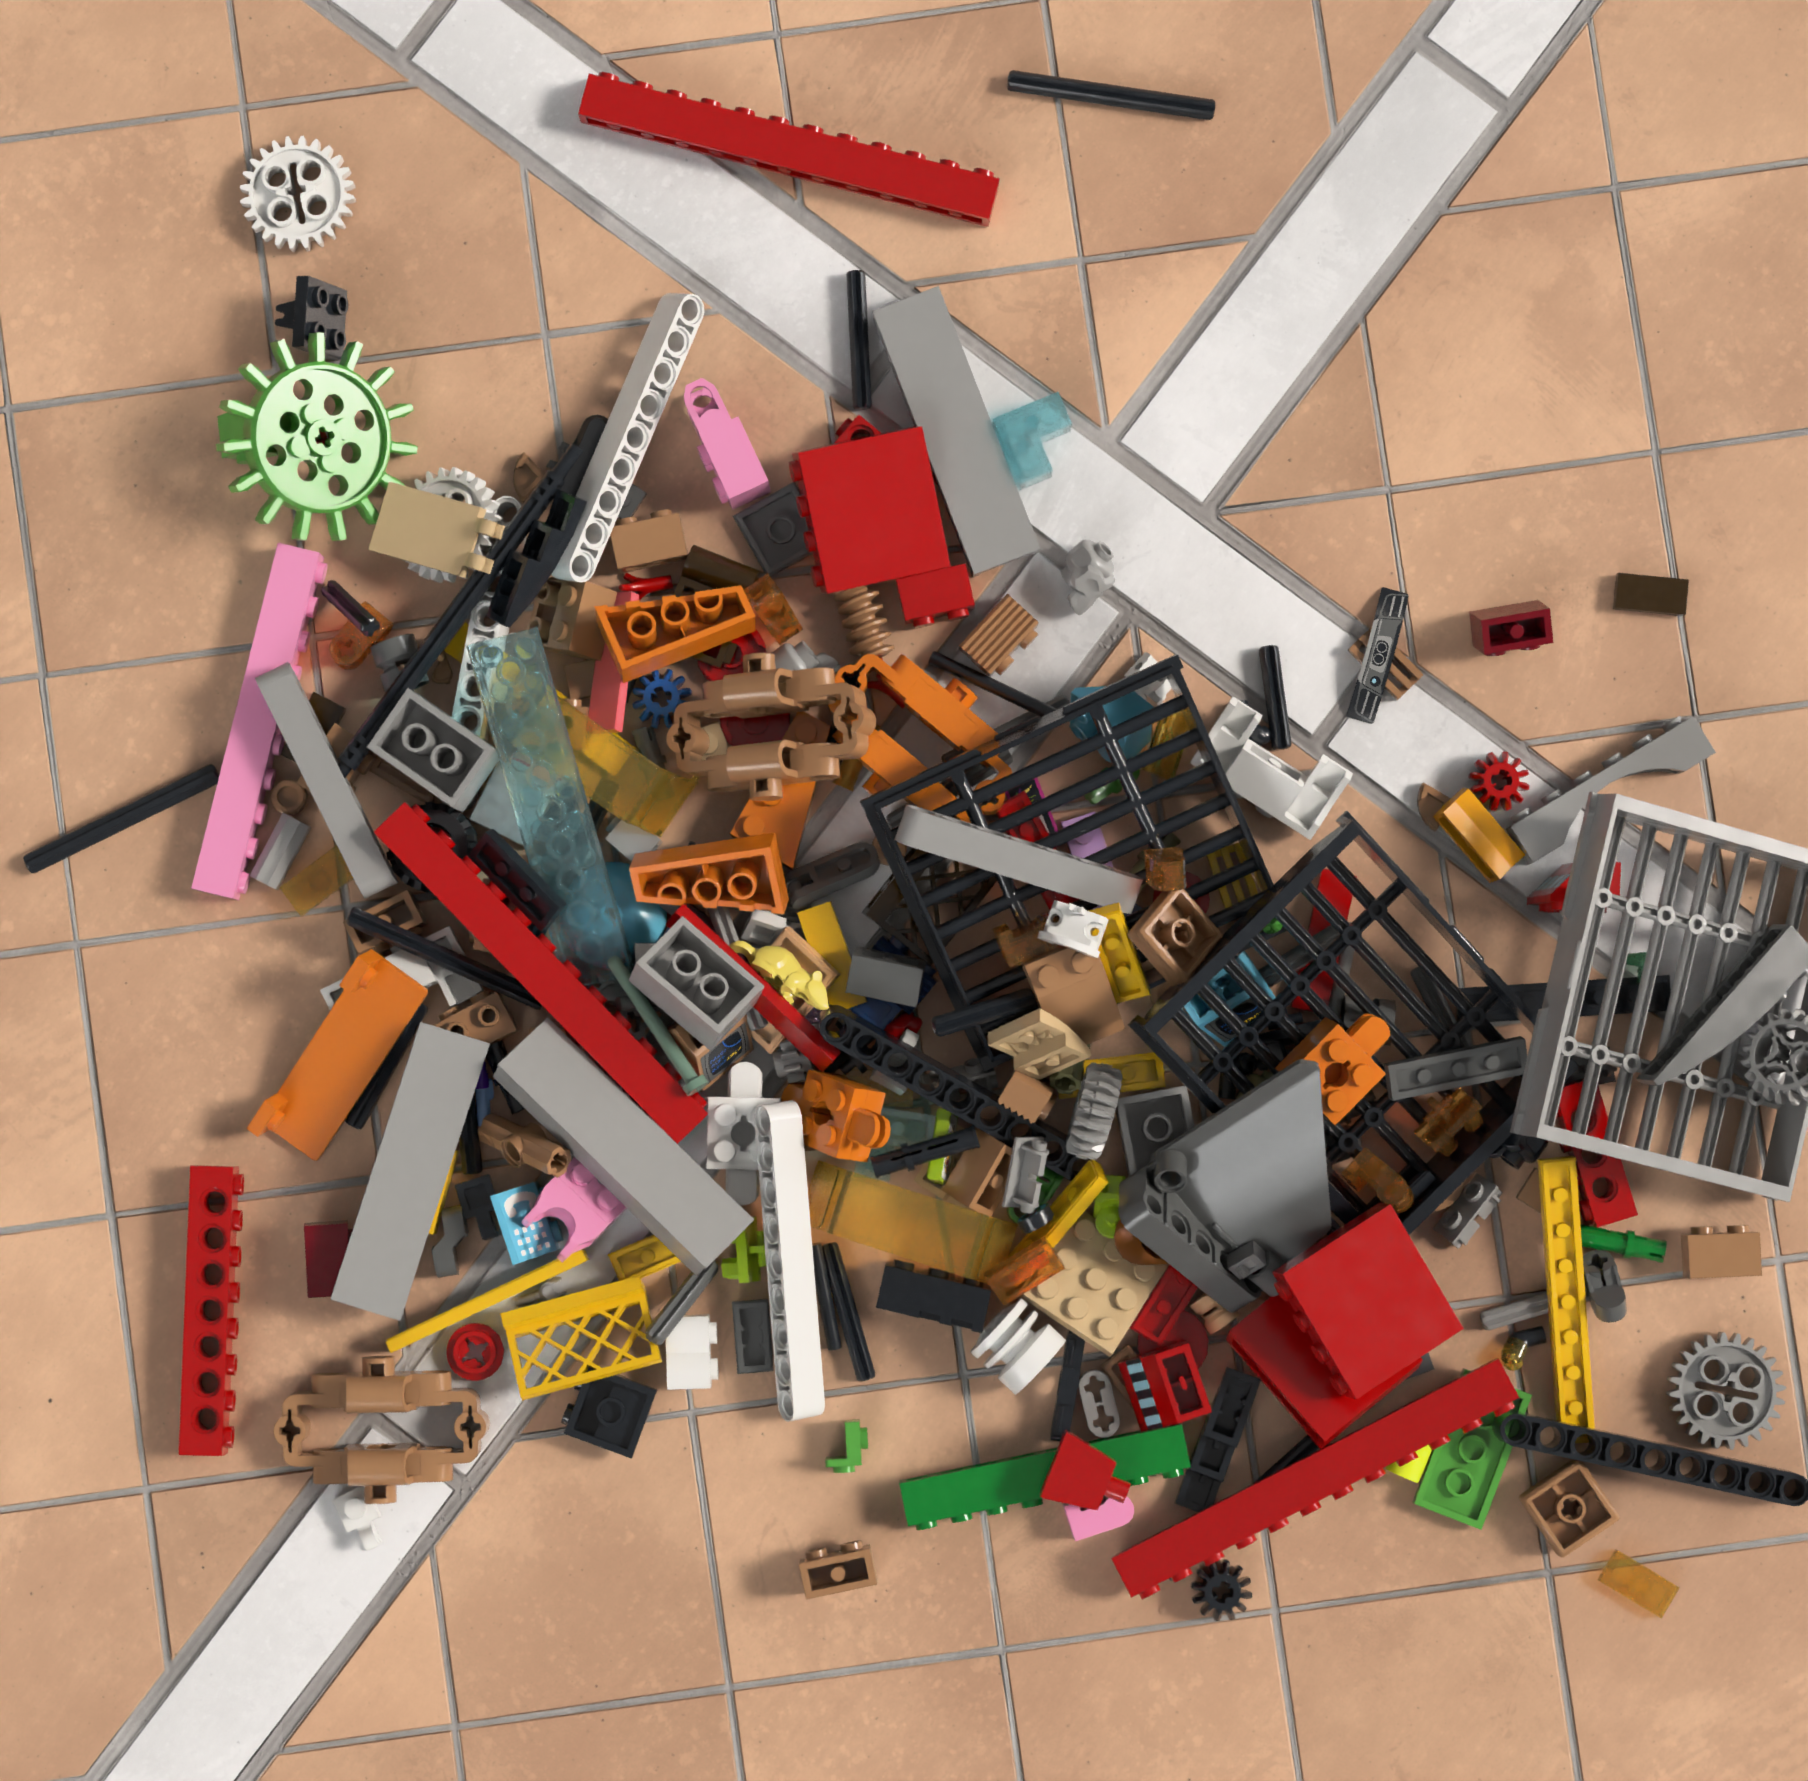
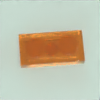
M1043 1236L983 1274L985 1281L1005 1306L1064 1270L1065 1266L1049 1241Z

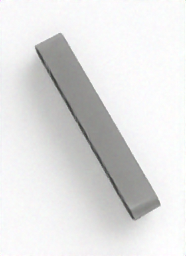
M289 662L256 677L257 685L363 897L366 899L398 883L395 873L347 777L344 778L338 766L339 760Z
M906 804L895 840L901 844L1093 904L1107 906L1120 903L1122 912L1132 914L1143 878L1123 870L913 805Z

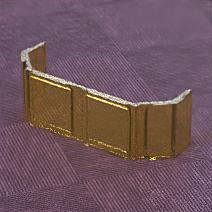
M537 663L525 664L490 716L499 730L503 731L508 740L520 750L568 781L580 792L617 818L656 836L661 837L664 835L697 787V781L700 777L693 776L687 779L660 768L550 691L535 673L539 667Z
M820 1160L817 1162L808 1190L811 1227L998 1287L1018 1224L954 1205Z

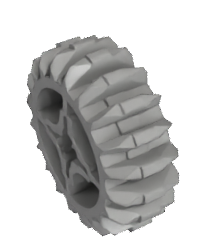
M1786 1008L1781 1009L1779 1017L1772 1012L1767 1013L1768 1024L1760 1020L1757 1021L1756 1026L1759 1032L1757 1034L1753 1032L1747 1033V1037L1753 1040L1751 1046H1742V1051L1750 1054L1749 1057L1740 1061L1743 1066L1750 1068L1744 1076L1747 1080L1754 1081L1752 1089L1755 1092L1760 1093L1763 1091L1762 1097L1771 1101L1775 1098L1776 1103L1782 1106L1789 1100L1791 1105L1798 1106L1800 1105L1801 1097L1808 1102V1041L1800 1040L1794 1043L1793 1039L1788 1037L1786 1032L1803 1030L1808 1034V1015H1805V1011L1801 1009H1795L1792 1014ZM1773 1043V1051L1769 1056H1767L1768 1050ZM1790 1050L1795 1052L1791 1056L1789 1054ZM1786 1072L1788 1076L1793 1078L1794 1083L1786 1085L1776 1084L1770 1074Z
M1094 1062L1087 1066L1083 1075L1081 1089L1077 1093L1068 1127L1065 1146L1067 1153L1074 1154L1076 1157L1085 1160L1087 1158L1096 1160L1102 1155L1109 1131L1111 1130L1123 1078L1119 1069L1112 1068L1108 1064H1097Z

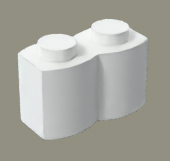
M710 1314L684 1315L666 1338L667 1390L706 1389L712 1387V1380H718V1358H711V1344H717V1322H710Z

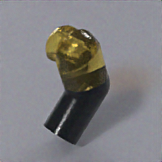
M1542 1325L1513 1332L1509 1335L1501 1351V1360L1504 1362L1506 1369L1510 1371L1519 1370L1523 1366V1358L1528 1347L1546 1343V1335Z

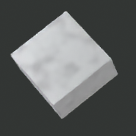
M500 759L470 820L489 830L494 829L498 834L530 849L537 836L536 829L550 810L554 802L553 798L560 789Z

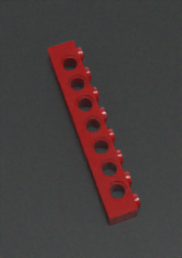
M190 1165L179 1455L224 1456L228 1454V1448H233L235 1429L234 1426H229L230 1412L235 1411L236 1391L231 1390V1375H236L238 1361L237 1354H232V1339L238 1338L239 1320L238 1318H233L234 1303H239L240 1282H235V1267H240L242 1259L241 1246H236L237 1231H242L243 1211L238 1210V1195H243L245 1184L244 1174H239V1166ZM214 1192L221 1193L225 1198V1206L220 1212L213 1211L209 1206V1198ZM212 1228H218L223 1233L224 1241L219 1248H214L208 1243L207 1235ZM211 1264L218 1265L222 1270V1278L217 1284L211 1283L206 1277V1270ZM209 1300L216 1301L221 1307L220 1316L216 1320L208 1318L205 1314L204 1308ZM207 1336L215 1337L219 1342V1351L215 1356L208 1355L204 1351L203 1342ZM206 1372L213 1373L218 1379V1386L214 1392H209L202 1386V1377ZM205 1408L211 1409L216 1414L217 1421L213 1428L204 1426L200 1420L201 1412Z

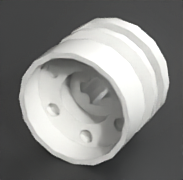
M1022 1298L1007 1308H1003L989 1322L982 1333H980L976 1345L970 1352L978 1359L988 1349L992 1350L993 1353L983 1365L988 1369L1002 1360L1006 1365L1000 1372L998 1379L1015 1395L1047 1365L1066 1341L1050 1324L1043 1326L1036 1333L1030 1329L1037 1319L1038 1313L1033 1310L1021 1320L1018 1316L1028 1305Z

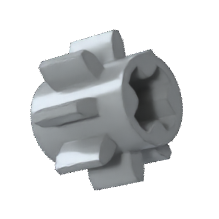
M790 1041L781 1042V1051L773 1052L774 1066L778 1077H787L789 1084L805 1081L806 1072H808V1069L815 1070V1065Z

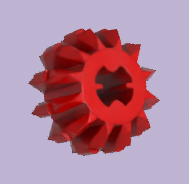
M1505 751L1500 754L1499 761H1497L1496 755L1493 752L1486 754L1487 764L1478 759L1474 765L1481 773L1471 772L1468 776L1470 780L1479 782L1478 785L1472 786L1469 790L1472 793L1481 791L1483 795L1478 798L1481 804L1490 799L1489 810L1492 812L1497 810L1499 801L1504 811L1512 808L1511 800L1518 804L1521 803L1524 799L1517 790L1527 791L1530 787L1529 784L1519 781L1520 778L1529 775L1528 770L1517 772L1515 769L1520 765L1521 759L1517 757L1508 764L1509 754ZM1500 773L1504 776L1501 780L1506 779L1507 785L1497 790L1494 788L1496 783L1492 784L1491 778Z

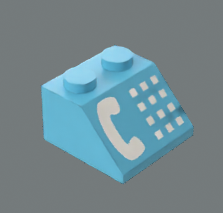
M538 1181L490 1196L513 1265L559 1250L558 1242L564 1240L558 1221L551 1222L550 1217H544L532 1223L528 1228L521 1223L524 1217L532 1210L537 1196L544 1188H540Z

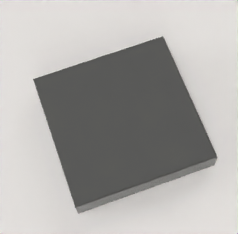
M795 482L733 516L768 579L813 554V552L808 553L805 546L803 533L808 531L806 518L800 517L796 497L801 496Z

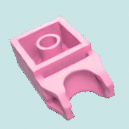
M703 378L686 385L684 393L685 406L702 445L697 446L699 456L706 471L714 470L717 476L712 481L721 503L729 502L732 510L771 493L769 481L739 417L730 418L716 387ZM698 387H704V388H702V389H700V390H698V391L692 393V391H693L694 389H696V388H698ZM701 396L711 399L710 403L702 408L693 405L694 401Z
M574 1157L568 1164L567 1172L558 1178L554 1177L537 1196L532 1210L524 1217L521 1223L528 1228L532 1223L550 1216L563 1221L569 1233L568 1241L557 1256L563 1263L571 1254L589 1247L627 1208Z

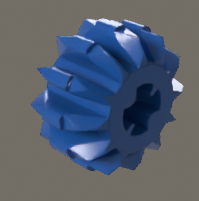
M671 669L666 670L664 679H660V674L656 670L652 672L654 681L651 683L645 676L639 678L646 688L645 690L633 688V694L643 699L635 701L632 705L635 710L646 708L639 716L642 722L654 715L651 725L653 728L657 729L661 718H664L666 727L670 729L673 726L670 717L674 715L675 709L679 704L688 702L681 700V698L692 695V690L690 688L678 690L684 684L685 678L679 676L671 682L673 678V671ZM664 690L666 695H672L671 701L667 699L668 705L665 707H661L658 702L653 703V697L658 698L656 693Z

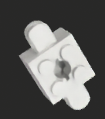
M740 1062L732 1066L728 1074V1097H708L707 1169H726L725 1191L739 1205H748L754 1202L760 1194L754 1120L755 1110L760 1105L781 1102V1098H762V1072L759 1067L749 1062Z

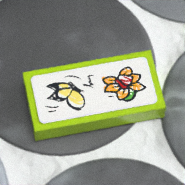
M938 1108L933 1138L956 1132L958 1116L943 1108ZM952 1155L930 1161L927 1179L935 1184L945 1185L949 1178Z

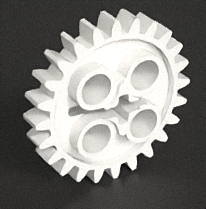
M287 136L285 147H280L274 140L272 141L273 152L268 153L263 148L259 149L263 157L261 162L252 158L249 160L255 168L254 172H243L244 177L250 181V184L240 185V190L249 196L241 199L240 203L243 207L251 208L244 216L248 221L256 220L252 225L255 233L265 229L262 236L265 242L268 243L276 237L275 245L278 249H281L287 241L292 252L296 251L298 243H302L308 252L311 248V241L314 240L322 248L324 247L323 236L327 235L335 240L336 236L332 229L335 226L341 229L346 228L341 217L353 216L352 211L346 207V204L355 203L356 199L347 192L356 187L353 181L345 180L352 173L349 167L340 168L344 162L341 155L331 159L333 149L330 145L320 151L321 143L318 139H315L310 147L307 145L304 136H300L298 145H294L290 137ZM292 164L297 166V181L303 190L300 193V199L306 220L304 224L299 223V207L293 198L296 194V189L290 169ZM318 167L321 169L320 176L316 180L307 181L304 179V174L309 168ZM274 174H286V180L281 186L273 187L269 185L270 179ZM323 201L327 203V207L322 214H310V208L315 202ZM289 207L292 209L291 216L287 220H275L276 212L280 208Z
M440 467L438 476L432 472H426V483L419 479L414 480L418 490L461 502L465 499V503L486 509L484 519L497 523L502 520L501 516L493 513L500 506L499 502L491 499L495 492L485 487L486 481L478 477L475 478V474L466 470L463 472L456 467H452L451 471ZM479 534L473 553L486 556L487 553L485 551L487 548L491 549L494 545V542L491 541L492 537ZM407 562L409 563V570L419 573V576L429 580L431 578V580L442 583L443 580L451 583L456 581V575Z

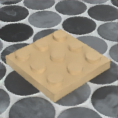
M1084 1211L1041 1262L1020 1297L1110 1357L1150 1296L1167 1266L1164 1264L1138 1265L1128 1262L1122 1258L1116 1249L1114 1238L1102 1236L1096 1229V1218Z

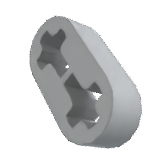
M1097 1369L1088 1370L1082 1374L1078 1383L1087 1425L1095 1436L1101 1438L1112 1436L1118 1430L1120 1420L1111 1382L1102 1371ZM1095 1376L1098 1381H1104L1105 1386L1099 1389L1100 1401L1095 1402L1093 1393L1084 1389V1385L1089 1384V1377ZM1103 1405L1105 1414L1113 1416V1422L1108 1423L1109 1429L1106 1431H1102L1100 1426L1093 1425V1420L1098 1419L1097 1406Z

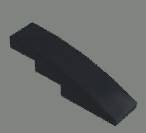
M557 489L546 522L534 519L523 551L518 552L510 549L486 615L488 618L510 628L530 605L556 568L567 548L587 501L569 492Z
M1229 1367L1226 1368L1211 1404L1212 1412L1207 1414L1190 1458L1191 1467L1186 1469L1174 1504L1195 1512H1199L1214 1504L1234 1450L1240 1441L1261 1382L1260 1379Z

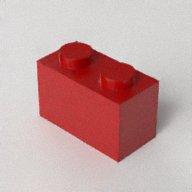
M966 563L896 579L905 625L913 623L914 628L927 627L935 624L934 618L948 616L949 621L968 617V611L975 609Z

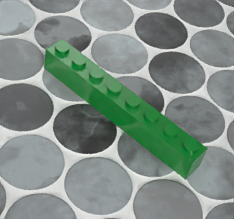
M1181 1423L1143 1432L1137 1430L1086 1441L1117 1462L1112 1476L1131 1483L1130 1486L1149 1482L1148 1476L1162 1473L1163 1479L1184 1475V1468L1191 1467ZM1058 1447L899 1480L908 1526L915 1525L916 1530H925L938 1526L937 1520L951 1517L952 1523H958L973 1519L972 1513L986 1510L987 1516L1007 1512V1506L1021 1503L1022 1508L1042 1505L1043 1500L1039 1493Z

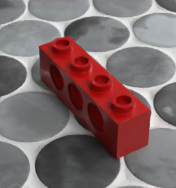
M1584 1078L1564 1084L1556 1117L1561 1129L1572 1131L1571 1116L1577 1110ZM1597 1085L1586 1135L1604 1139L1608 1115L1599 1086ZM1559 1144L1563 1153L1568 1152L1569 1156L1576 1157L1577 1182L1582 1200L1579 1201V1211L1584 1222L1589 1221L1591 1226L1598 1228L1638 1215L1621 1159L1597 1154L1594 1161L1587 1163L1582 1158V1149ZM1604 1177L1608 1183V1190L1603 1196L1597 1197L1593 1193L1592 1185L1596 1179Z

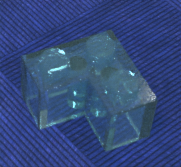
M1059 392L1000 415L992 420L993 428L1019 491L1052 477L1053 469L1042 443L1071 431L1072 423Z
M882 1107L880 1115L890 1121V1137L882 1148H871L867 1162L856 1161L854 1176L889 1182L890 1174L876 1179L870 1156L893 1151L895 1146L901 1147L900 1144L907 1143L909 1146L932 1139L936 1116Z

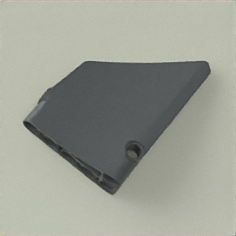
M1300 1059L1293 1062L1176 1139L1160 1147L1154 1155V1161L1119 1184V1217L1124 1227L1229 1312L1234 1313L1261 1296L1262 1291L1271 1297L1279 1295L1274 1287V1283L1277 1280L1272 1272L1310 1248L1331 1229L1319 1064L1315 1061ZM1254 1240L1265 1251L1266 1265L1239 1280L1228 1269L1227 1255Z

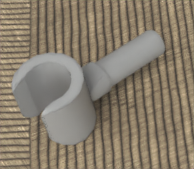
M553 1277L543 1283L540 1289L535 1290V1292L515 1298L516 1306L520 1307L543 1299L547 1301L566 1295L567 1291L556 1293L552 1286L554 1283L562 1280V1278Z

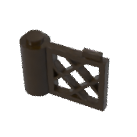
M693 545L673 595H676V597L682 596L685 587L698 592L742 585L749 601L750 598L757 599L764 579L759 578L760 570ZM732 640L721 644L717 658L710 657L702 652L691 656V658L721 669L723 663L730 665L738 645L732 643Z

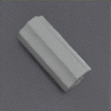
M282 813L250 876L279 890L311 827Z

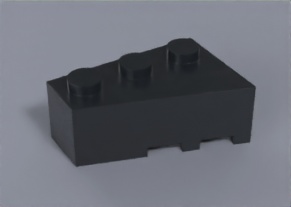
M894 1259L893 1266L885 1264L876 1308L916 1318L933 1320L949 1326L972 1329L971 1331L982 1333L991 1296V1289L984 1287V1279L964 1275L962 1282L949 1279V1271L929 1267L927 1274L914 1271V1263Z

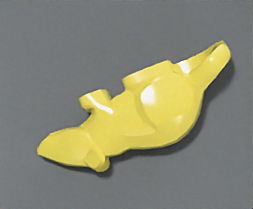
M740 940L729 945L737 954H744L750 966L775 990L779 991V994L791 1005L794 1003L793 997H800L808 1005L818 1010L829 1009L827 992L822 983V973L820 971H815L812 974L808 973L787 949L780 946L754 948L747 942Z

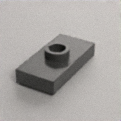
M768 1299L733 1301L737 1374L774 1371Z

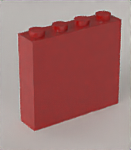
M913 426L792 452L793 461H789V470L792 481L798 482L801 496L796 497L797 508L800 517L806 518L808 531L803 533L804 542L808 553L813 552L815 566L811 567L814 586L820 587L822 593L829 594L951 567L922 426Z
M1376 1204L1272 1272L1277 1280L1274 1283L1277 1293L1285 1302L1289 1300L1296 1312L1292 1315L1296 1325L1303 1333L1307 1332L1314 1343L1311 1345L1313 1354L1321 1364L1326 1363L1332 1373V1376L1329 1377L1330 1382L1341 1396L1344 1394L1346 1397L1358 1399L1464 1329L1391 1204Z
M1279 1295L1270 1297L1229 1330L1226 1341L1320 1449L1324 1448L1418 1370L1423 1361L1420 1357L1358 1399L1346 1397L1344 1394L1341 1396L1330 1382L1329 1377L1332 1376V1373L1326 1363L1321 1364L1313 1354L1311 1345L1314 1343L1307 1332L1303 1333L1296 1325L1292 1316L1296 1312L1289 1300L1285 1302Z

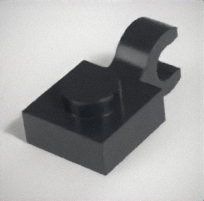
M490 1174L456 1184L455 1189L462 1206L464 1218L468 1220L476 1217L482 1240L486 1241L498 1237L497 1228L491 1212L495 1210L490 1196L495 1195L496 1192Z

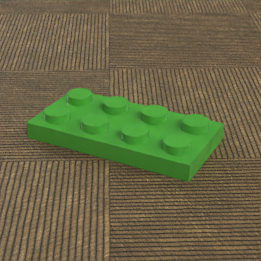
M1463 1368L1460 1377L1470 1372V1370ZM1515 1388L1519 1398L1513 1401L1515 1408L1510 1411L1526 1413L1532 1395ZM1494 1412L1481 1417L1480 1419L1483 1424L1465 1434L1461 1428L1448 1434L1451 1441L1432 1450L1412 1503L1482 1530L1513 1447L1500 1441L1494 1435L1492 1430V1423L1496 1417ZM1516 1419L1510 1420L1505 1426V1433L1508 1438L1515 1436L1519 1431V1423Z

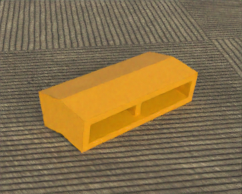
M1462 788L1433 816L1489 883L1500 880L1525 856L1523 851L1469 788Z

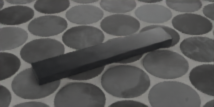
M1670 975L1656 976L1648 1012L1667 1011L1671 994ZM1641 977L1622 978L1614 1014L1633 1013ZM1607 979L1588 980L1580 1017L1599 1015ZM1547 983L1508 985L1537 1017L1538 1010L1542 1009ZM1488 986L1459 988L1473 1005L1490 990ZM1501 1000L1486 1013V1019L1489 1022L1519 1020ZM1456 1007V1017L1458 1021L1463 1016V1014Z

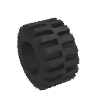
M425 802L424 805L417 804L431 818L426 823L429 827H439L450 834L453 842L456 844L453 847V852L461 860L466 855L468 856L478 843V835L470 824L471 822L449 805L443 803L436 804L434 802ZM388 848L389 852H386L387 859L392 864L393 872L401 878L400 880L417 890L432 893Z

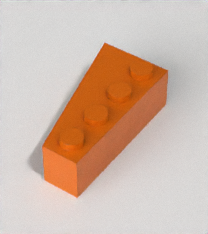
M742 585L698 591L694 595L676 597V595L663 596L662 599L640 602V600L625 602V605L611 607L607 605L594 606L596 622L623 683L755 631V614Z
M805 711L797 712L782 740L804 744L827 743L831 726ZM817 781L782 785L783 798L779 800L752 801L749 798L730 832L731 837L742 838L775 833L782 865L794 870Z
M775 833L636 853L629 867L636 902L680 906L686 903L703 905V908L717 909V906L739 908V911L754 912V909L769 910L774 914H785L789 901Z

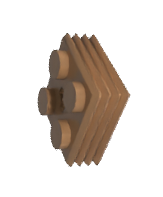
M1177 884L1176 886L1165 888L1128 932V938L1170 986L1185 983L1194 974L1223 938V934L1183 887Z
M1572 1459L1519 1495V1500L1554 1552L1561 1558H1564L1620 1519V1516L1583 1461ZM1566 1499L1571 1502L1576 1500L1577 1502L1573 1507L1575 1513L1572 1516L1566 1512L1561 1513V1510L1564 1508L1563 1502Z

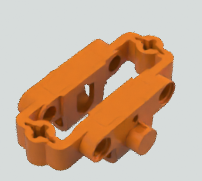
M866 654L855 665L849 664L840 668L835 676V683H845L843 679L845 676L853 678L859 674L857 679L859 689L865 693L868 685L867 677L872 671H875L881 676L882 682L904 700V705L910 713L953 749L958 751L961 748L965 752L993 740L994 736L998 734L969 709L978 697L966 685L953 678L943 688L902 654L891 667L878 656ZM836 700L835 703L828 705L832 715H834L836 708L841 704V700ZM837 729L832 737L839 744H842L843 733ZM874 729L873 733L868 736V751L863 757L858 758L862 765L873 773L862 785L870 795L928 769L881 729L879 731ZM999 754L980 762L985 768L990 767L998 775L993 780L981 781L976 785L974 791L1012 774L1011 768L998 757ZM937 782L903 799L913 806L932 811L957 798L942 784ZM1005 793L995 797L997 801L995 805L990 802L981 807L983 815H992L1001 810L1005 800ZM966 811L954 816L956 819L971 823Z

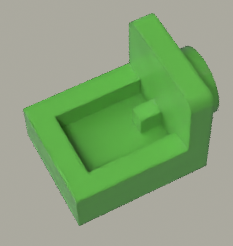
M860 1419L845 1420L847 1456L826 1457L825 1465L826 1467H833V1473L855 1472V1466L862 1465L861 1449H868L867 1427L860 1428Z

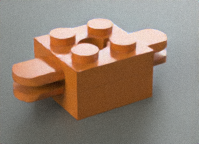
M1369 1013L1361 1015L1346 1031L1338 1023L1325 1017L1275 1069L1280 1072L1300 1059L1317 1062L1320 1068L1323 1118L1336 1125L1386 1075L1371 1057L1389 1039V1027L1384 1020Z
M808 1069L805 1084H788L782 1093L781 1102L793 1100L801 1110L804 1145L839 1159L867 1162L871 1148H882L890 1137V1121L880 1115L886 1095L885 1092L840 1074Z

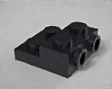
M589 1367L586 1372L593 1371V1369ZM620 1374L574 1386V1389L580 1392L575 1405L568 1403L561 1421L562 1424L567 1425L564 1434L632 1459L657 1389L625 1378V1376Z

